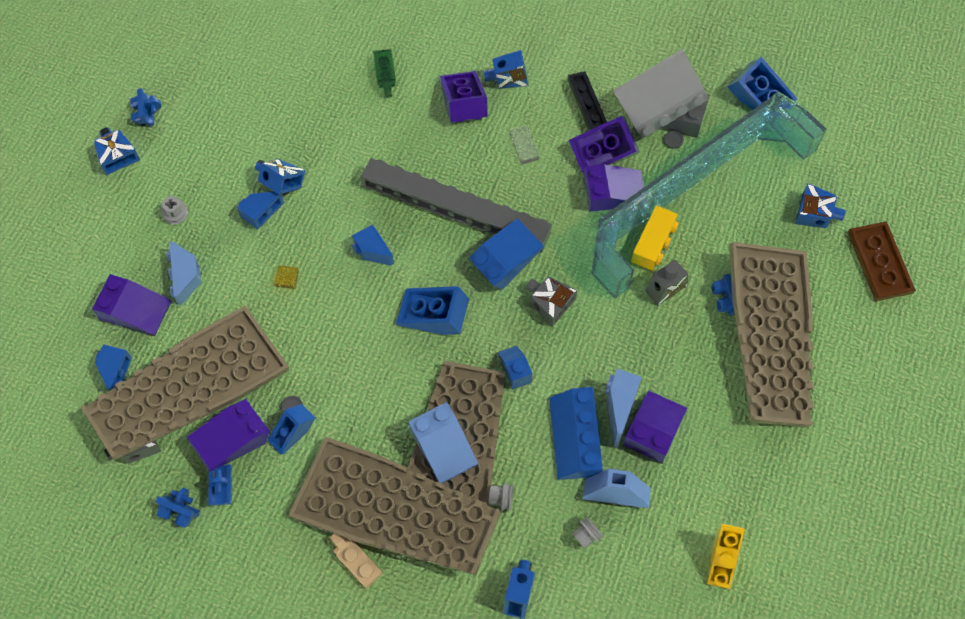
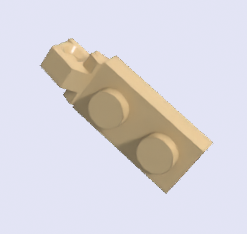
M336 534L330 537V541L337 547L333 550L336 557L367 590L383 572L354 541L343 540L341 536Z

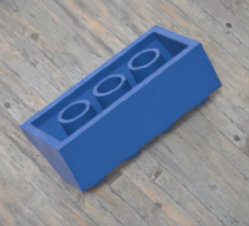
M593 387L572 388L550 397L557 479L589 478L601 473L603 466Z

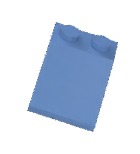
M620 369L616 370L615 376L610 375L605 394L608 395L606 403L613 447L617 449L642 378Z
M447 402L408 422L410 431L438 482L443 484L478 465L458 420Z

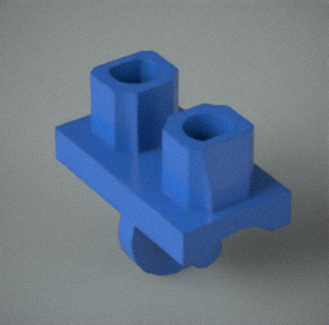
M142 88L137 89V96L130 99L132 107L138 110L131 114L132 121L137 125L145 123L149 127L154 126V114L161 108V101L156 99L154 95L145 94Z
M725 274L721 280L712 283L711 290L714 295H723V298L718 299L716 302L718 312H728L729 316H732L735 313L731 275Z
M231 464L221 466L211 472L209 471V506L232 504Z
M182 488L179 492L173 490L171 493L172 497L167 495L164 497L158 496L155 503L159 504L157 516L163 519H170L172 512L175 511L178 513L175 524L184 528L188 527L192 519L198 517L201 511L185 504L191 505L193 502V498L188 497L189 490L186 488Z

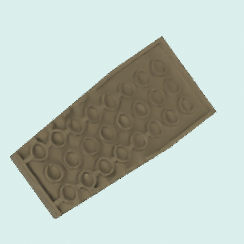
M732 242L729 245L732 297L750 421L810 427L813 425V421H810V410L813 409V401H810V390L813 389V381H810V370L813 369V361H810L812 341H810L809 333L812 332V304L807 252Z
M244 306L184 339L169 349V353L161 358L158 356L151 361V365L143 370L138 369L133 373L134 376L124 382L121 380L115 384L114 389L106 394L101 393L96 397L97 400L86 407L85 405L81 406V409L112 459L116 460L236 402L289 371V366L250 311Z
M443 361L434 393L430 399L428 411L446 402L448 403L478 462L477 466L443 484L454 491L464 493L465 496L474 500L482 501L488 506L505 373ZM416 444L408 470L415 473L418 472L428 479L437 482L418 444Z
M325 437L288 516L354 542L477 575L501 512L499 509L485 505L482 501L465 496L460 491H454L438 481H432L418 472L410 471L407 467L385 457Z

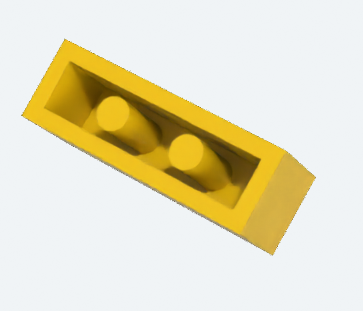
M657 205L655 206L633 252L632 263L651 271L654 270L656 265L660 266L664 257L662 251L663 249H668L672 239L669 236L671 233L675 234L679 222H676L677 213Z

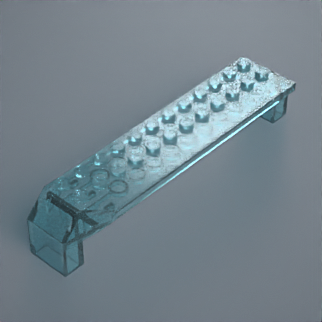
M777 92L598 219L591 274L614 299L630 288L634 269L615 250L616 241L647 220L656 205L662 208L756 140L785 142L804 160L817 151L827 128L802 105Z

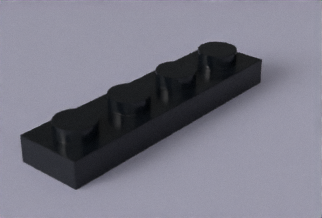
M586 71L568 75V83L588 130L607 123Z

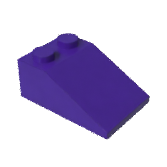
M476 71L439 76L447 113L451 122H462L469 119L479 120L483 117H488L487 95Z
M623 116L617 117L569 140L583 176L585 166L612 165L640 153L627 120Z
M606 164L585 166L583 180L589 212L647 206L641 170Z
M109 274L92 310L99 320L155 337L172 301L131 280Z
M648 391L626 435L623 446L663 464L687 407Z
M244 399L227 407L187 436V440L211 472L265 445L269 429L249 402Z

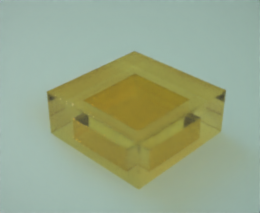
M278 265L274 283L275 287L296 289L299 269Z

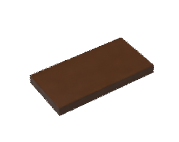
M887 221L848 230V235L875 302L914 294L916 291Z

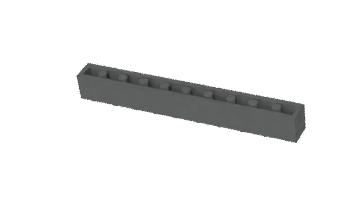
M370 158L361 175L362 186L492 235L497 234L517 218L544 246H546L551 235L552 224L544 219L531 217L525 212L512 210L509 206H501L490 199L479 198L473 193L460 191L454 186H446L435 179H427L418 173L405 171L399 166L394 167L386 164L382 160Z

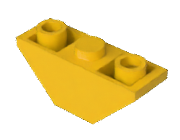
M726 524L720 525L716 531L712 546L707 584L730 589L745 528Z

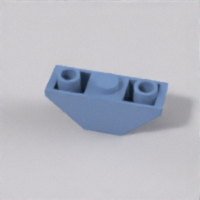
M169 242L170 250L167 251L169 263L171 262V268L168 269L170 280H173V286H170L171 297L176 299L178 305H181L201 284L200 265L193 254L176 243Z
M607 469L585 479L583 499L649 508L651 488L630 471Z

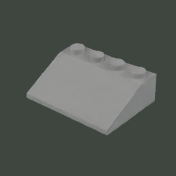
M683 49L613 90L641 139L709 100Z

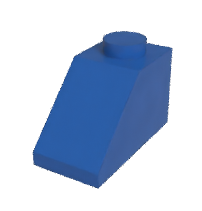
M275 192L254 193L241 200L237 209L240 217L258 230L284 204L282 194Z
M374 225L352 235L353 244L351 246L356 255L360 254L363 260L390 266L394 264L393 254Z
M103 344L101 351H98L96 354L95 364L106 387L110 391L115 388V384L121 380L123 381L132 357L127 350Z
M517 345L497 352L512 390L532 383L533 373L525 355Z
M302 404L286 409L267 441L282 455L308 432L316 417Z

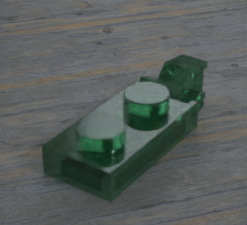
M392 49L373 51L377 84L379 88H384L385 98L392 97L391 87H396Z

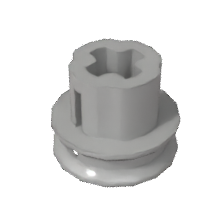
M170 196L162 202L161 215L167 223L176 225L185 221L188 210L183 201Z
M504 483L503 487L491 485L489 505L501 506V511L508 509L511 512L513 483L510 485Z
M586 515L583 521H579L582 525L572 533L584 548L594 540L599 543L600 538H605Z

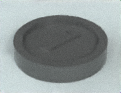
M669 131L664 138L665 145L671 149L681 147L684 141L683 135L678 131Z
M291 395L283 400L281 407L284 412L286 409L300 404L303 405L299 397Z

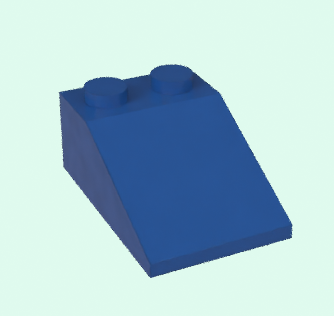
M762 57L750 62L727 86L740 102L772 124H775L798 99Z
M517 218L484 242L469 259L494 287L503 290L545 246Z
M459 286L406 288L396 324L441 335H458L461 333L469 298Z

